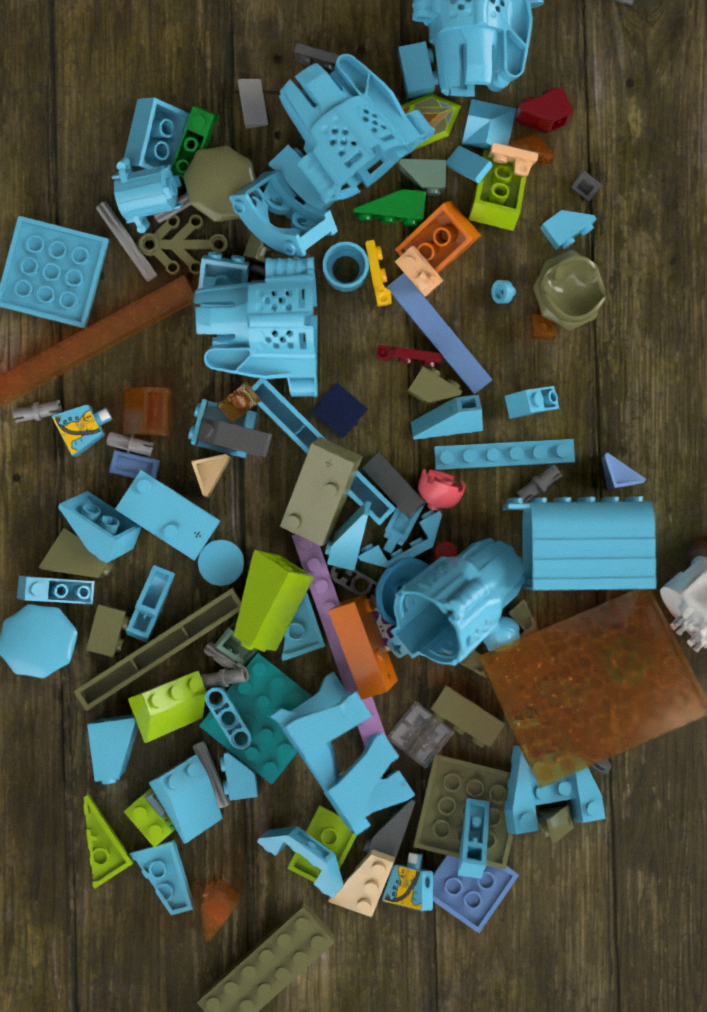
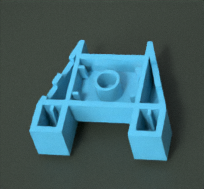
M560 738L562 751L527 757L526 746H513L511 774L507 784V801L504 804L507 833L522 834L539 831L535 805L570 800L573 821L585 823L605 819L602 795L586 762L565 750L569 742L568 740Z

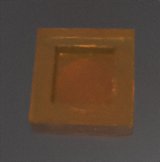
M533 314L531 316V338L554 341L557 337L555 322L542 315Z

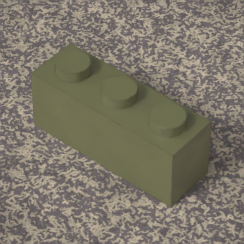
M446 684L443 685L430 706V709L434 711L432 716L442 722L445 719L453 723L452 729L462 735L465 732L473 736L471 741L482 748L484 745L491 747L505 725L502 720Z

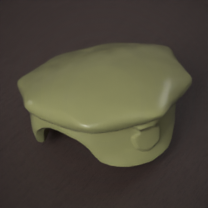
M225 145L197 150L183 175L190 204L211 220L219 222L241 219L233 210L229 196L256 180L251 160ZM253 193L249 194L250 199L256 197Z
M573 250L546 260L533 286L542 316L567 330L575 329L594 320L606 299L604 283L597 264Z

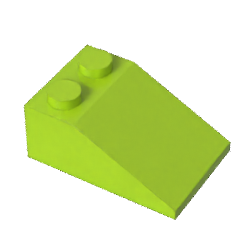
M484 149L483 158L489 160L493 166L479 184L476 183L469 220L514 231L521 211L526 177L513 174V161H507L505 164L494 162L493 158L487 157L489 150Z

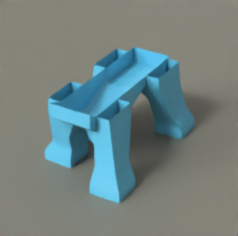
M331 672L323 677L316 694L291 711L278 708L269 714L268 717L277 721L294 749L298 751L324 790V794L352 833L358 835L371 826L365 817L372 812L405 802L415 796L399 770H393L384 778H381L391 762L399 758L382 732L372 735L361 756L341 776L339 775L334 745L331 740L364 722L372 715L355 691L347 693L336 674Z

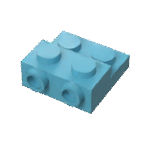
M208 252V255H203L201 259L198 289L209 286L247 283L250 262L245 261V257L239 255H232L231 259L223 258L222 253Z

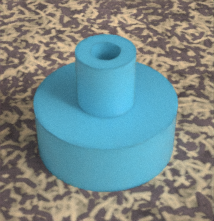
M497 280L492 286V298L496 303H509L513 296H515L516 289L508 280Z

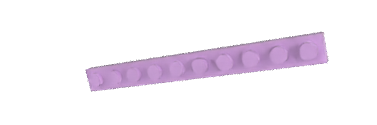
M297 534L292 535L303 570L314 577L309 587L344 688L347 693L355 691L360 697L329 614V610L340 602L321 547ZM373 697L362 700L372 716L357 725L365 747L369 738L375 733L382 732L386 736Z

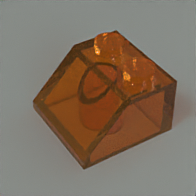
M220 877L216 882L212 880L201 896L204 898L201 904L204 938L208 943L237 907L242 895Z

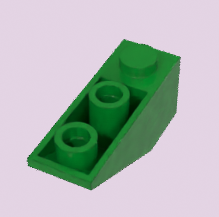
M200 106L192 107L170 169L172 174L183 178L196 151L207 149L220 117L219 114Z
M402 189L354 208V217H358V220L363 222H371L372 219H378L384 224H395V221L404 222L405 226L416 227L418 224L423 223L426 192Z

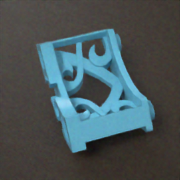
M280 170L263 172L258 176L259 178L237 193L229 196L233 210L239 215L248 229L269 247L289 256L303 257L306 255L305 250L322 237L334 235L338 232L331 211L318 209L307 203L303 205L295 199L297 195L288 186ZM260 186L264 187V193L260 190ZM253 193L256 197L250 199L249 194ZM268 210L272 213L288 217L291 228H278L272 225L269 221Z

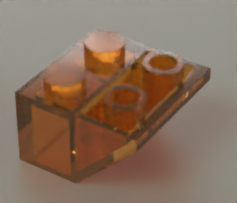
M164 387L124 389L123 435L170 437L171 390Z

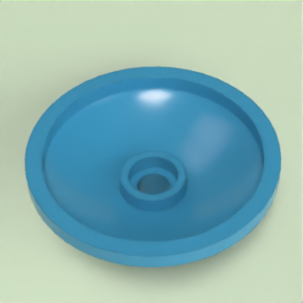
M403 558L392 563L384 571L376 589V605L385 621L394 626L397 625L394 612L396 593L429 567L427 563L416 558Z

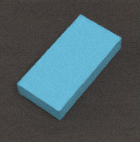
M458 146L446 161V166L449 169L478 184L493 166L489 160L461 146Z

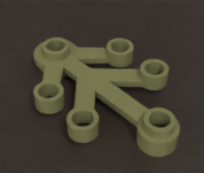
M197 214L192 215L189 222L171 240L162 239L171 229L176 230L180 227L181 222L177 215L166 219V222L155 233H145L140 237L138 248L142 254L155 256L166 267V271L173 276L180 272V265L174 260L171 261L161 249H171L189 267L190 272L196 276L200 275V270L194 272L192 271V266L198 264L201 268V262L194 260L184 249H208L219 253H224L228 249V241L222 234H215L210 240H185L194 230H199L203 227V219ZM196 218L200 219L198 226L192 224V221ZM171 219H177L176 225H169ZM149 241L154 242V247L151 249L146 248V244ZM216 242H223V247L217 249L215 247ZM172 264L177 265V269L174 272L169 271V266Z

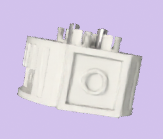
M697 556L691 561V566L685 572L676 574L660 590L666 610L675 619L670 624L671 628L675 630L681 626L676 633L682 635L686 631L691 637L687 643L690 647L696 645L693 648L695 652H699L702 647L707 649V558Z

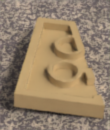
M372 849L356 866L355 871L343 880L344 886L332 899L329 896L328 902L372 917L395 857Z

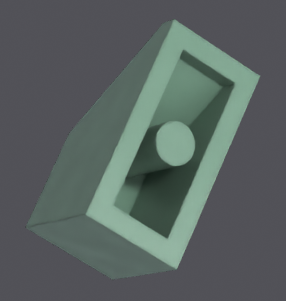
M399 159V170L419 191H425L428 196H439L440 193L445 192L446 160Z

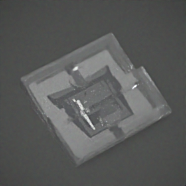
M415 700L387 735V738L426 769L433 760L434 754L439 753L455 732L442 721L432 716L430 711Z

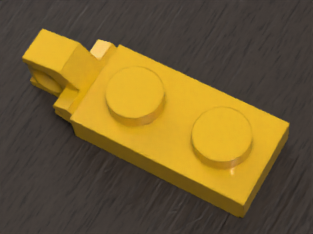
M374 240L366 241V250L377 305L380 307L392 304L391 291L385 288L383 284L387 282L385 268L380 269L379 260H383L381 246L376 247Z

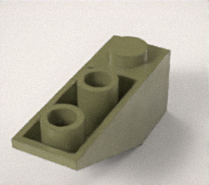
M565 801L538 808L540 814L537 815L538 827L541 829L542 834L544 833V837H548L552 843H556L574 828L569 806Z

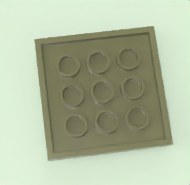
M434 754L413 847L459 858L466 798L490 801L486 865L506 869L513 834L507 833L504 804L507 801V784L511 773Z

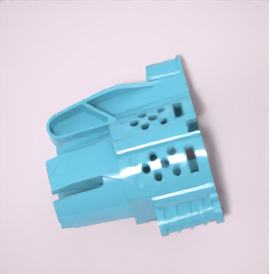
M413 0L412 20L424 22L428 26L429 42L435 45L441 93L446 96L475 97V85H486L491 91L498 92L504 89L511 81L521 76L525 68L532 30L533 16L531 8L543 5L544 0Z
M350 54L340 55L337 58L334 71L329 75L318 63L301 71L295 78L303 87L302 90L291 79L280 90V101L305 141L303 149L307 155L300 159L297 166L308 177L316 191L320 193L324 204L334 200L347 199L359 194L360 190L357 186L363 182L365 187L368 188L390 170L399 159L414 151L415 147L428 140L435 132V128L431 127L419 110L405 114L393 91L371 70ZM381 160L383 163L369 174L367 170ZM343 185H348L349 188L341 190Z
M314 257L266 258L265 280L209 286L195 290L194 303L201 305V307H195L196 334H217V337L212 338V346L204 355L207 367L261 379L287 378L291 397L318 396L317 315H313V307H317Z
M492 538L483 539L472 543L456 557H440L404 585L396 593L394 602L397 625L390 631L394 637L387 641V646L394 655L401 658L409 654L412 659L422 655L437 663L451 664L453 666L466 658L498 626L502 609L518 595L525 581L522 559L513 551L514 548L500 540L493 543L494 540Z

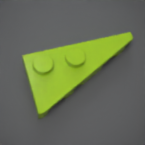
M90 794L84 797L83 807L84 815L86 814L88 849L90 850V866H92L93 874L92 884L95 889L133 864V860Z

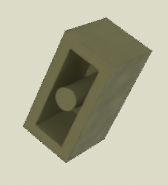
M98 604L86 650L110 657L117 656V652L121 653L124 646V639H121L123 630L127 629L130 622V617L127 616L128 611Z

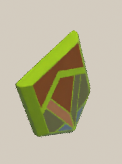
M432 93L401 105L405 114L419 110L431 127L435 128L434 134L428 140L415 147L414 150L448 137L461 105Z

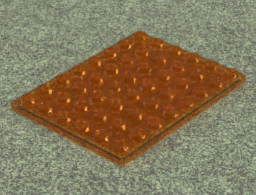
M636 589L478 657L539 789L707 716V698L651 589Z

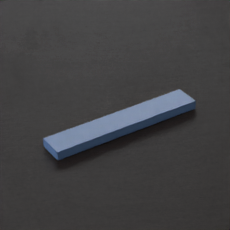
M405 273L386 287L473 395L492 381V378Z

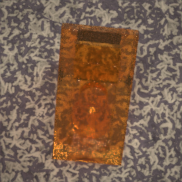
M245 382L231 395L217 404L216 408L229 424H233L261 400L249 384Z

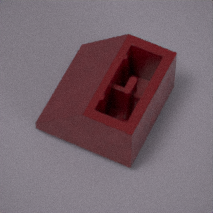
M551 87L543 91L542 95L537 98L530 96L522 100L514 119L516 123L548 134L568 125L574 111L563 87L557 89Z

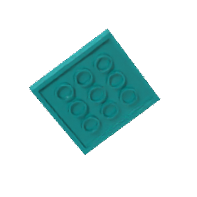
M257 653L246 667L249 674L248 681L234 683L227 690L229 697L252 732L250 745L245 749L235 748L230 743L212 712L207 715L199 727L270 784H273L298 751L294 749L277 721L268 717V715L278 708L291 711L312 695L261 654ZM223 697L219 700L217 704L222 702ZM227 711L223 713L222 718L225 723L232 724L235 722L233 712ZM240 731L235 734V740L240 744H244L248 741V736L245 732Z

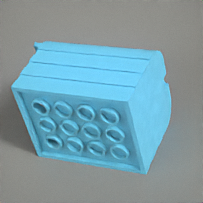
M571 497L554 498V502H547V498L530 499V502L523 503V498L506 499V503L502 505V511L523 510L522 561L524 566L523 577L525 579L523 588L530 590L656 589L655 515L652 502L643 501V497L624 498L625 501H619V497L601 498V502H595V497L577 498V502H571Z

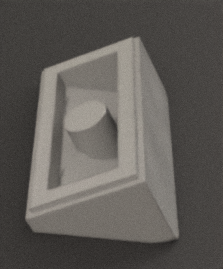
M238 79L246 129L268 125L261 79Z

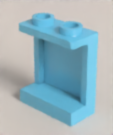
M202 399L201 403H197L194 416L198 418L196 425L191 426L188 439H191V444L247 459L248 453L214 446L197 439L203 418L254 430L258 413L218 404L206 399Z

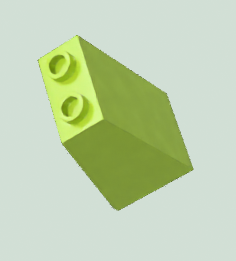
M255 550L234 632V637L241 641L240 645L248 650L256 648L263 652H266V650L276 651L314 577L281 555Z

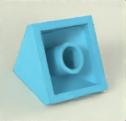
M471 99L462 145L483 150H489L493 143L508 146L516 108Z

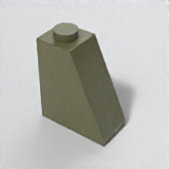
M64 528L39 565V568L54 572L102 578L104 575H109L114 564L112 563L113 560L108 563L99 560L97 556L87 550L75 532L69 528Z

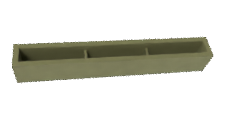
M231 588L73 691L84 709L88 711L237 614L242 602L240 595L235 588Z

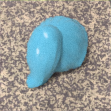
M501 616L498 626L483 642L488 651L505 654L512 653L518 649L522 641L519 632L520 628L512 618Z

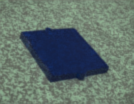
M336 383L327 395L322 396L323 400L312 413L344 438L353 426L358 425V420L368 408Z

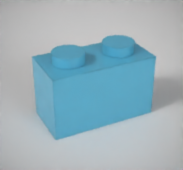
M426 41L398 47V57L407 99L433 94L435 85H438V77L436 71L431 69L430 63L434 62L432 49H427Z

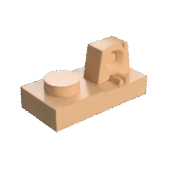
M493 143L489 148L487 157H491L494 162L502 164L507 163V161H513V174L527 177L531 166L537 162L539 153Z
M411 246L395 261L425 297L443 282V279L415 246Z

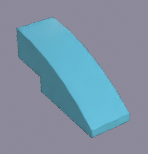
M153 565L136 603L135 611L126 629V635L146 643L149 642L175 573Z

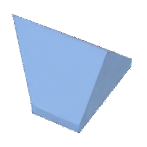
M605 453L601 457L607 490L641 484L646 480L609 453Z

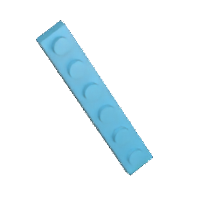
M574 439L434 447L435 470L575 462Z

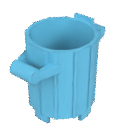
M124 157L117 163L116 166L119 172L112 176V179H115L114 194L121 215L128 220L126 223L135 222L139 233H144L150 226L147 216L173 211L182 207L183 204L178 203L177 187L182 186L179 175L173 176L169 169L171 165H162L133 172L128 158Z

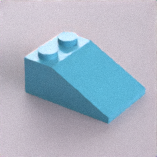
M86 491L59 504L58 508L87 550L97 556L99 560L108 563L134 549L141 526L116 511L115 508L95 495Z
M197 755L183 760L149 782L184 844L223 819L209 776Z

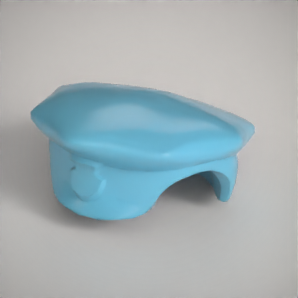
M28 604L4 620L0 635V655L15 674L46 678L71 661L77 640V630L59 608Z

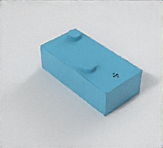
M140 470L115 508L116 511L194 561L221 521L143 470Z

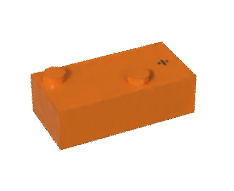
M366 593L341 601L329 610L361 700L388 692L398 681L373 614V602L370 598H367Z

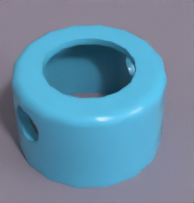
M339 242L331 246L325 253L323 274L327 283L334 289L342 292L354 291L360 288L366 281L369 273V261L365 251L359 245L352 242ZM342 256L354 258L359 265L358 277L350 283L338 281L332 272L334 262Z

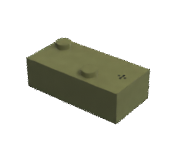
M322 437L311 443L280 527L323 546L331 539L363 456Z

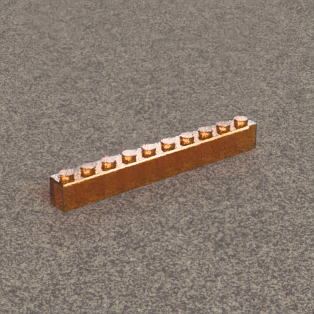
M185 276L177 278L1 374L0 407L193 303L195 294Z

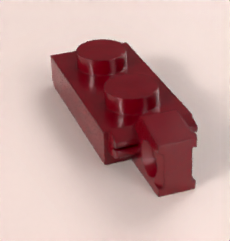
M378 345L376 359L386 362L393 357H399L398 362L412 364L413 359L421 360V365L435 367V363L441 362V353Z

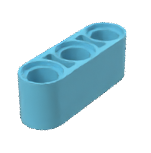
M220 686L212 687L205 695L207 706L230 743L237 749L247 748L252 741L251 730L225 689ZM214 691L220 692L223 696V700L219 704L213 703L210 699V695ZM224 712H233L235 722L232 724L225 723L222 718ZM237 732H245L248 736V741L244 744L238 743L235 740Z

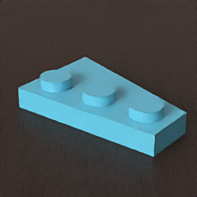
M175 839L160 843L155 848L150 846L129 853L132 859L136 860L141 867V872L145 878H148L156 889L155 893L171 915L195 908Z

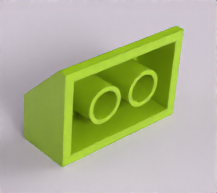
M199 671L183 675L128 698L144 743L203 718L205 695L207 692Z

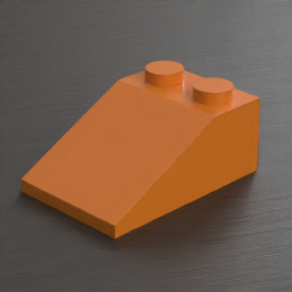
M451 200L443 203L395 251L401 256L411 246H415L433 269L440 273L482 235Z

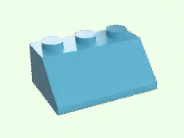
M154 97L137 99L124 156L130 160L132 170L140 171L162 165L172 166L190 114Z

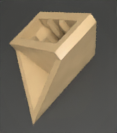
M227 454L191 461L202 495L208 498L231 459Z

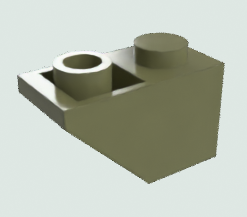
M430 366L428 369L422 367L408 389L409 394L426 405L459 397L463 391L459 389L460 385L451 379L445 381L439 377L441 373Z

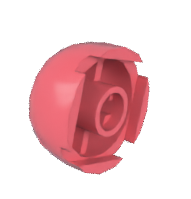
M424 469L419 479L418 492L420 497L428 503V508L440 511L441 508H451L460 501L466 484L461 480L459 484L454 482V476L433 469H429V472L426 473Z

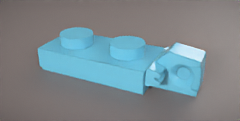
M425 504L409 519L398 507L396 508L383 536L388 539L383 548L385 552L391 554L397 544L403 546Z

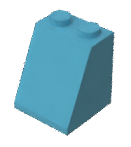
M134 714L95 719L87 724L95 782L102 781V784L115 783L126 772L139 728Z

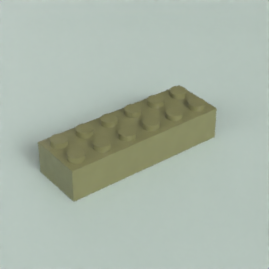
M303 901L199 995L198 1005L205 1012H258L335 943V935Z

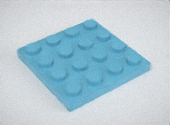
M18 216L0 283V307L86 329L110 240Z

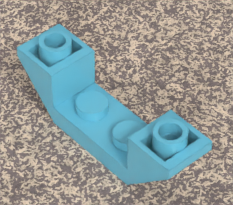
M430 510L421 515L423 520L418 523L427 537L426 540H423L422 537L409 543L412 548L404 552L400 548L389 555L391 559L388 561L379 545L374 547L371 543L360 549L362 554L358 556L359 559L388 568L392 563L400 559L414 558L430 549L434 545L442 517L441 512L435 513L434 510Z
M300 827L270 829L258 839L257 843L275 856L288 845L294 852L301 854L309 860L313 866L321 869L322 871L314 885L325 895L333 899L343 888L344 884L336 854Z

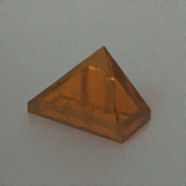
M537 133L514 140L509 144L510 147L539 153L537 161L551 165L555 157L554 153Z

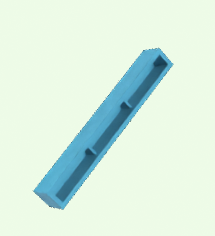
M260 378L246 392L306 454H308L311 443L319 437L324 438L266 379ZM357 470L348 496L360 507L366 501L371 502L368 515L380 526L396 508Z

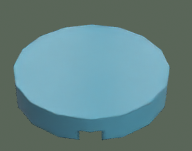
M216 540L207 544L200 552L198 559L199 572L203 578L209 583L218 586L230 585L236 581L243 573L245 565L244 556L239 547L226 540Z

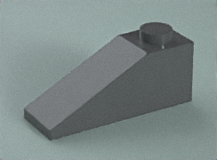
M203 418L197 440L222 448L266 457L272 434Z
M414 797L405 801L373 832L371 839H366L363 851L366 852L365 857L373 849L393 856L396 859L416 802Z

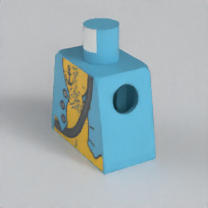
M90 405L80 406L52 416L71 455L74 457L79 456L102 439L106 434L101 425L112 420V416L106 407L95 413Z
M409 852L407 865L395 864L393 866L382 901L420 911L432 910L433 872L421 868L422 854Z

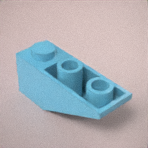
M479 395L455 397L411 422L413 439L483 431L482 407Z
M19 575L17 599L93 604L95 581Z

